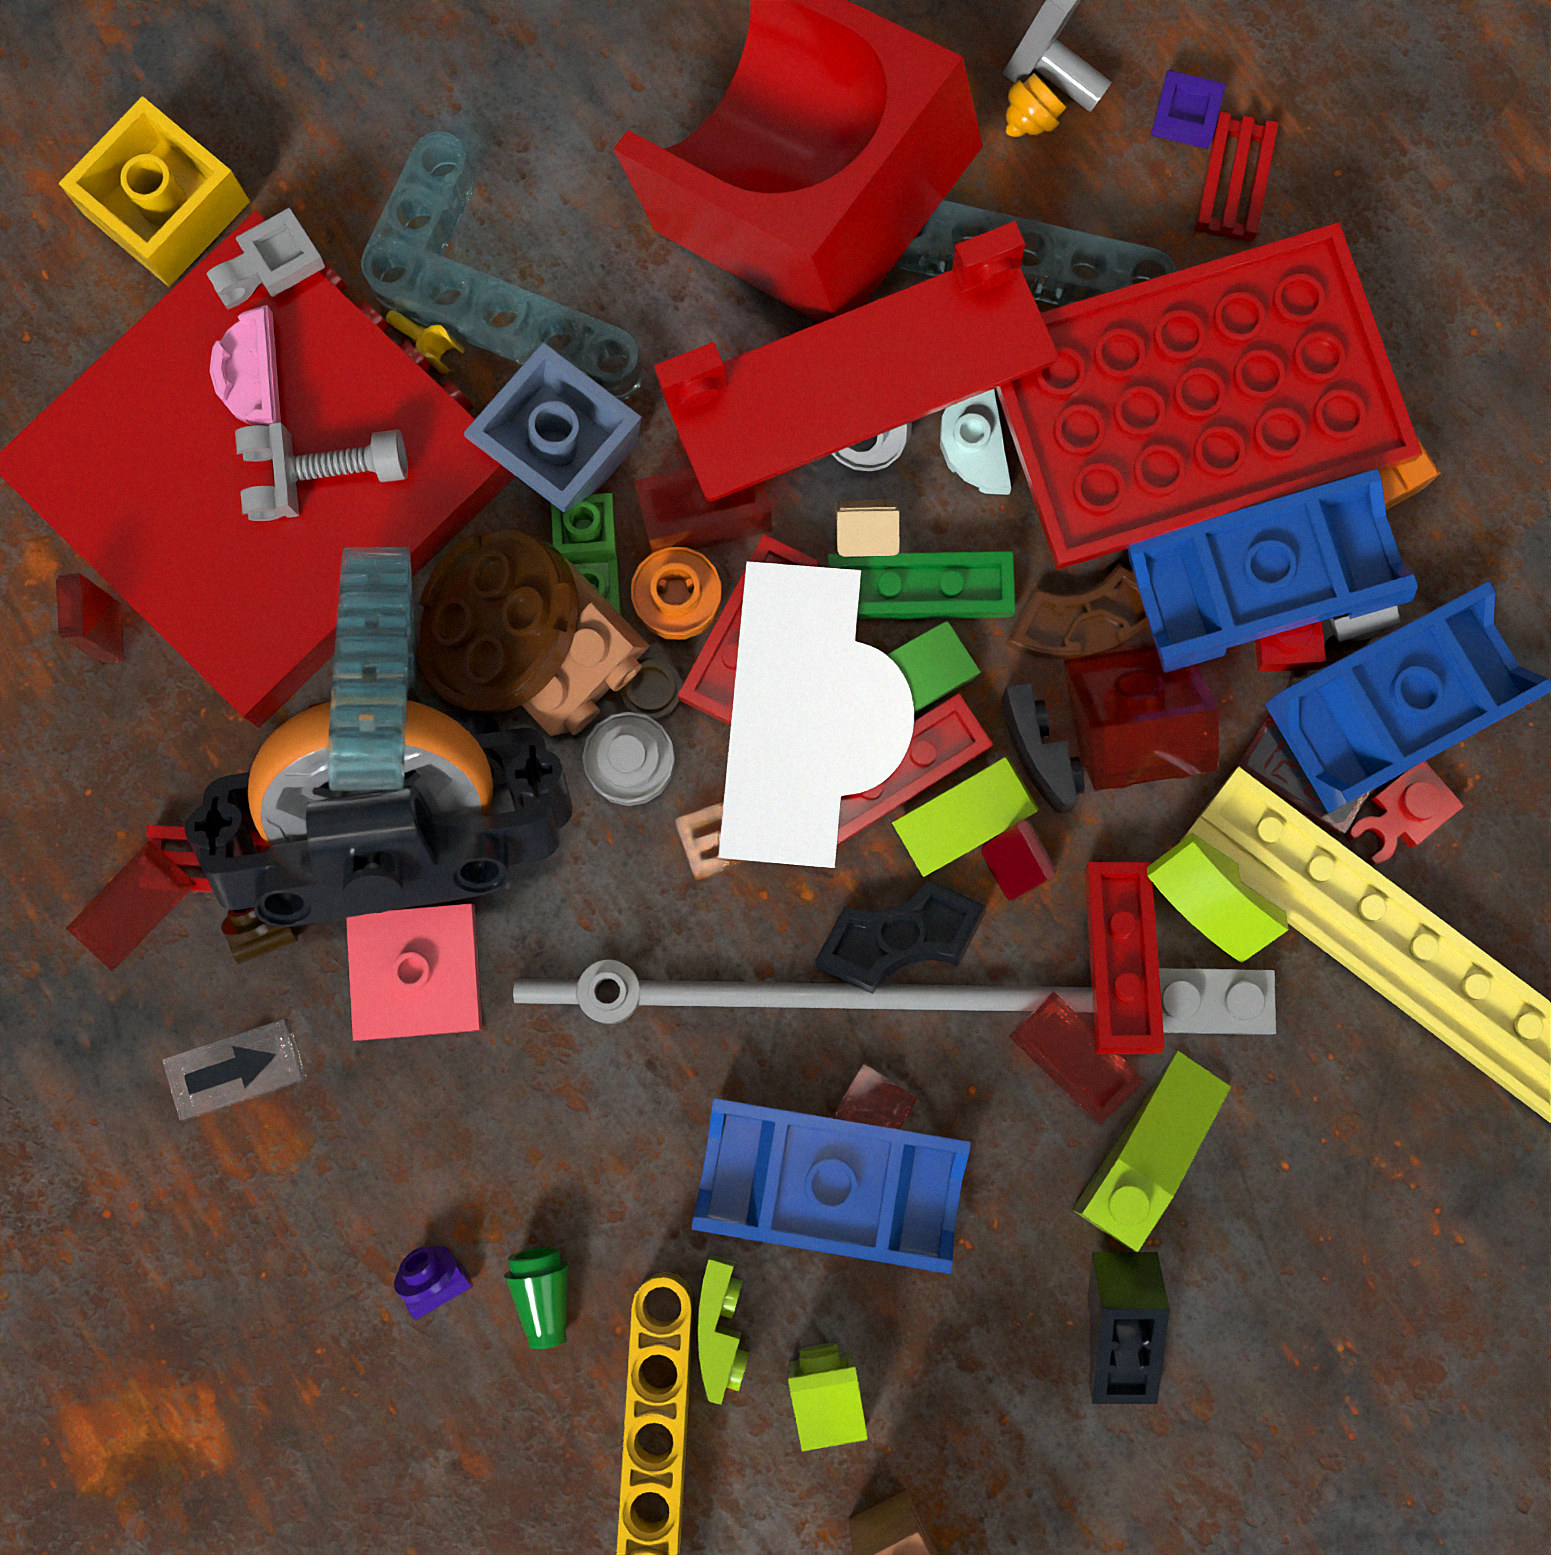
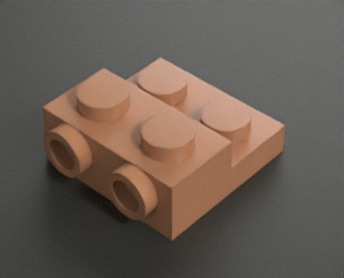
M567 558L565 560L573 574L578 596V616L575 634L567 656L552 680L535 697L522 704L526 711L550 736L568 732L575 735L586 728L600 712L596 703L610 688L613 691H618L635 677L642 666L637 659L650 647Z

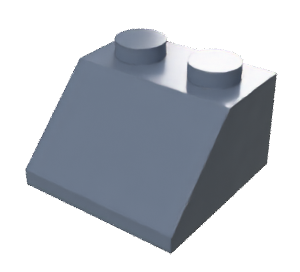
M543 342L466 429L464 435L553 505L566 512L598 491L636 447L642 417Z

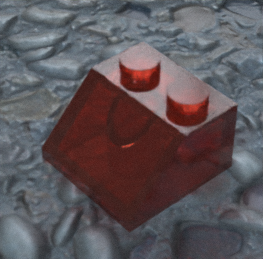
M1156 645L1064 660V673L1080 756L1094 791L1110 788L1123 789L1134 784L1171 778L1184 779L1195 774L1219 771V708L1197 664L1164 673Z

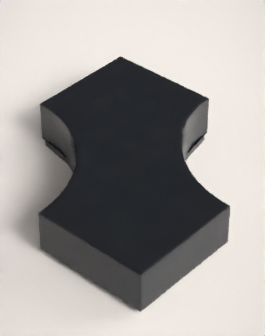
M928 880L914 897L891 909L864 911L848 906L844 907L815 960L816 966L872 994L889 974L910 963L942 961L959 966L986 913V905Z

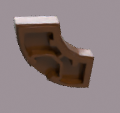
M1119 563L1104 582L1080 593L1056 594L1036 588L1006 645L1037 657L1078 659L1099 655L1127 643L1149 626L1133 571Z

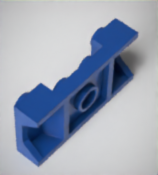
M1378 469L1220 515L1128 546L1129 561L1164 673L1225 656L1226 648L1348 613L1349 618L1353 619L1411 602L1418 588L1414 573L1402 562L1385 510L1382 480Z
M1489 581L1281 691L1265 703L1266 708L1328 813L1551 692V682L1548 678L1519 666L1495 627L1494 609L1496 592Z
M713 1098L708 1142L691 1229L951 1274L955 1224L962 1179L969 1157L971 1142Z

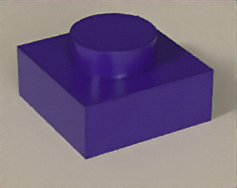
M1167 70L1150 135L1208 149L1213 139L1226 84Z

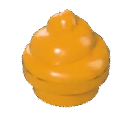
M1035 73L1024 83L1018 80L1009 90L1008 100L1010 106L1006 111L1008 123L1006 133L1011 137H1020L1026 133L1029 135H1039L1044 131L1050 132L1060 124L1056 118L1067 107Z

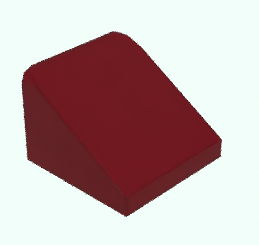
M1025 819L987 842L981 848L984 860L1005 898L1009 901L1027 894L1056 876L1055 872L1057 871L1030 822H1026Z

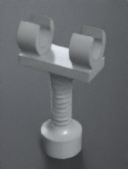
M281 422L271 423L269 426H246L235 431L237 454L243 453L244 461L258 462L273 459L275 486L249 487L240 492L242 514H248V520L269 521L281 518L282 516H287L288 518L299 516L296 482L299 480L317 479L318 476L319 478H324V476L330 477V475L340 476L343 473L347 475L349 472L354 474L355 471L356 473H361V471L367 472V470L375 472L382 483L408 478L406 447L399 429L373 432L371 443L365 446V449L363 447L353 448L352 450L346 449V451L342 449L340 452L335 450L334 452L328 451V453L309 454V456L305 454L303 457L301 455L294 456L292 434Z

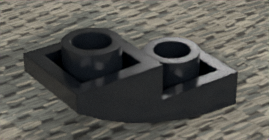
M1032 683L1007 686L1001 697V703L1008 731L1018 757L1035 787L1056 813L1070 812L1078 803L1076 795L1083 794L1085 791L1084 774L1080 758L1078 756L1070 757L1067 741L1042 744L1041 737L1049 736L1048 713L1043 699L1034 700Z

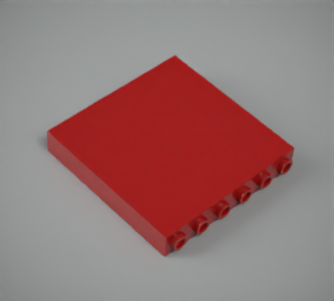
M255 210L0 451V476L241 716L260 728L516 476L465 437L464 432L475 420L468 413L473 408L469 399L450 381L440 386L426 373L431 368V365L411 343L405 340L398 346L384 333L389 328V325L382 316L365 300H362L357 306L342 293L347 288L346 284L324 261L325 268L274 297L270 296L263 283H261L246 301L231 309L225 307L206 273L218 264L243 254L236 237L266 221ZM268 305L273 313L281 423L292 434L294 456L301 455L303 457L305 454L309 456V454L315 455L316 453H328V451L334 452L335 450L340 452L342 449L346 451V449L352 450L359 447L365 449V446L371 443L373 432L399 429L406 447L408 478L382 483L375 472L367 470V472L361 471V473H356L355 471L354 474L349 472L347 475L343 473L340 476L330 475V477L324 476V478H319L318 476L317 479L299 480L296 482L299 516L289 518L282 516L281 518L269 521L248 520V514H242L240 492L255 486L274 487L273 459L251 462L243 460V453L237 454L235 431L251 425L237 419L215 392L209 371L212 348L215 342H221L226 331L240 321L238 318L240 314Z

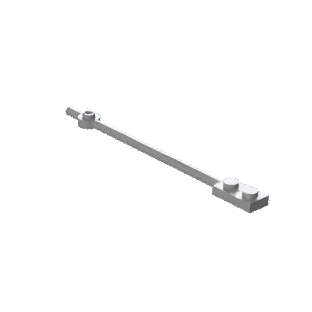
M602 960L592 964L583 972L580 979L515 978L513 988L514 1003L579 1004L588 1017L604 1024H617L627 1020L635 1013L639 1005L1093 1012L1092 987L879 984L872 994L851 983L639 980L631 968L615 960ZM1159 968L1164 1033L1276 1034L1275 970ZM605 980H615L620 987L618 998L609 1004L602 1003L597 996L599 984Z

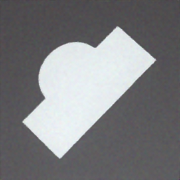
M760 562L746 563L718 858L835 868L841 796L861 793L876 787L897 769L907 752L914 726V706L909 685L899 667L886 654L872 646L855 641L861 570Z

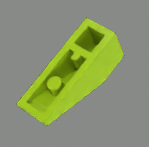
M1175 1051L1072 1210L1125 1247L1138 1252L1174 1197L1231 1086L1181 1052Z

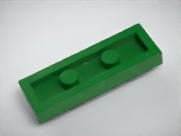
M1013 551L898 553L894 556L850 557L828 554V568L861 570L857 620L1010 618L1015 613Z

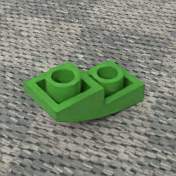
M612 493L592 494L566 512L561 511L551 503L553 546L564 558H567L622 616Z
M948 621L918 636L887 655L899 667L909 685L914 706V716L925 706L971 682L981 673Z

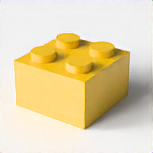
M143 96L58 183L83 215L168 287L185 272L250 203L233 172Z

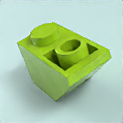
M825 1343L800 1349L799 1360L788 1362V1382L802 1451L868 1440L852 1351L839 1353L838 1343Z

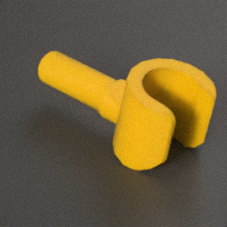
M391 310L386 316V322L410 337L416 343V349L439 373L446 374L450 371L440 361V358L447 350L455 348L460 353H464L463 346L441 325H432L424 328L418 326L396 310Z

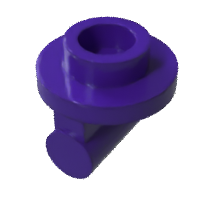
M444 1246L421 1247L409 1253L401 1262L394 1280L395 1291L404 1300L409 1313L415 1320L473 1287L466 1269L457 1263L451 1252Z

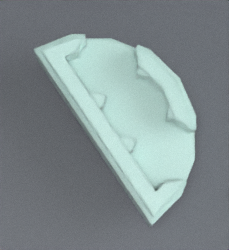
M994 389L947 407L941 419L940 448L948 468L953 473L956 472L965 482L979 487V491L985 494L1009 495L1012 488Z

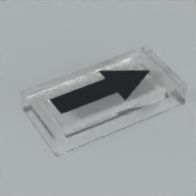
M282 1019L162 1060L180 1121H186L307 1080L288 1019Z

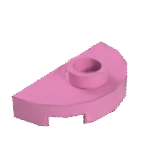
M268 305L240 314L238 316L240 321L226 331L221 342H215L212 348L209 370L216 394L237 419L251 426H269L271 423L281 422L273 313Z

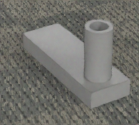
M1045 0L1002 74L1014 83L1018 80L1024 83L1031 73L1036 70L1091 112L1112 81L1057 40V37L1081 0Z

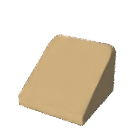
M893 499L839 500L836 503L837 551L839 555L850 557L894 556L898 554L899 508L896 501L894 502Z

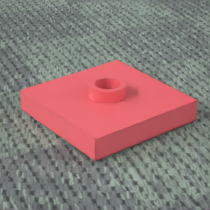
M461 904L390 910L382 913H371L346 918L353 1041L483 1031L475 905Z

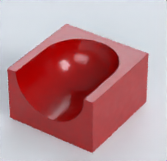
M750 0L749 29L742 57L727 91L706 121L690 136L667 148H661L627 130L613 150L654 231L821 323L867 303L982 149L983 145L963 56L848 0Z

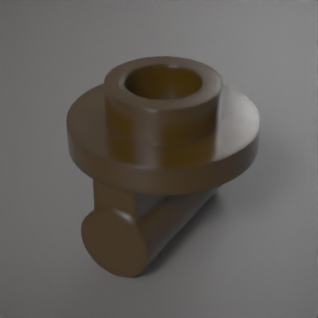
M254 907L228 910V916L221 925V930L229 942L231 953L237 964L298 941L295 926L278 927L269 925L255 915Z

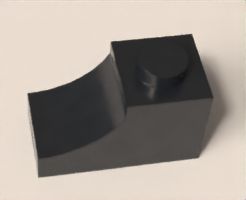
M1092 1252L1088 1289L1091 1339L1089 1387L1092 1404H1158L1170 1310L1158 1252Z

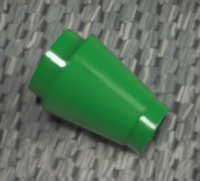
M545 1246L523 1250L508 1257L510 1270L504 1274L524 1333L527 1336L529 1348L546 1349L565 1343L567 1341L565 1328L567 1327L568 1262L561 1261L560 1249L554 1246Z

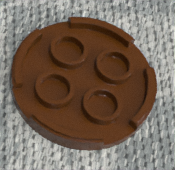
M514 527L513 529L490 532L483 536L473 534L464 539L440 561L421 595L418 605L423 606L424 611L420 628V647L415 650L417 661L426 682L438 696L455 706L483 714L506 712L535 697L560 669L575 634L578 616L577 588L565 558L553 545L544 539Z

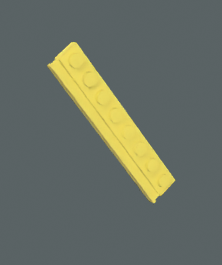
M1237 767L1233 770L1180 841L1194 833L1238 863L1240 881L1284 910L1288 924L1551 1123V1002L1243 769Z

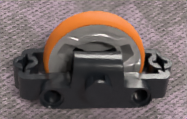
M364 680L350 686L344 693L343 699L309 705L307 710L302 711L279 726L261 746L253 762L251 772L227 775L211 782L205 789L203 806L196 809L189 816L184 829L186 838L218 903L222 907L229 910L254 907L255 915L261 921L278 927H292L497 892L509 881V865L539 861L548 858L557 850L560 841L559 829L565 826L572 817L573 805L561 761L554 753L547 751L543 735L538 730L533 728H516L500 731V726L496 720L480 713L447 716L434 708L421 704L418 696L412 689L396 691L394 687L385 682ZM507 783L515 811L491 815L493 787L497 784ZM255 824L260 836L269 848L259 853L247 825Z

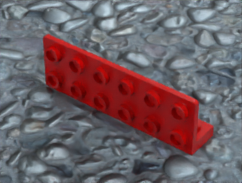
M1016 221L956 244L953 270L724 362H722L713 341L654 365L662 395L705 499L708 502L716 501L1054 365L1058 359V351L1021 270L1025 241Z

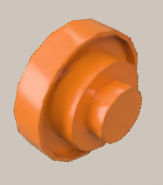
M667 547L653 552L639 564L631 583V600L638 619L650 632L665 639L685 640L701 634L715 621L722 604V584L715 566L703 554L688 547Z

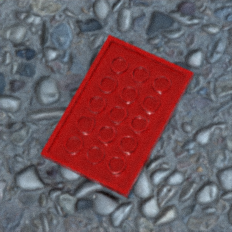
M1340 222L1042 312V318L1058 351L1057 362L1054 365L996 388L1056 570L1128 549L1130 545L1220 515L1374 469H1378V472L1410 463L1416 461L1423 454Z

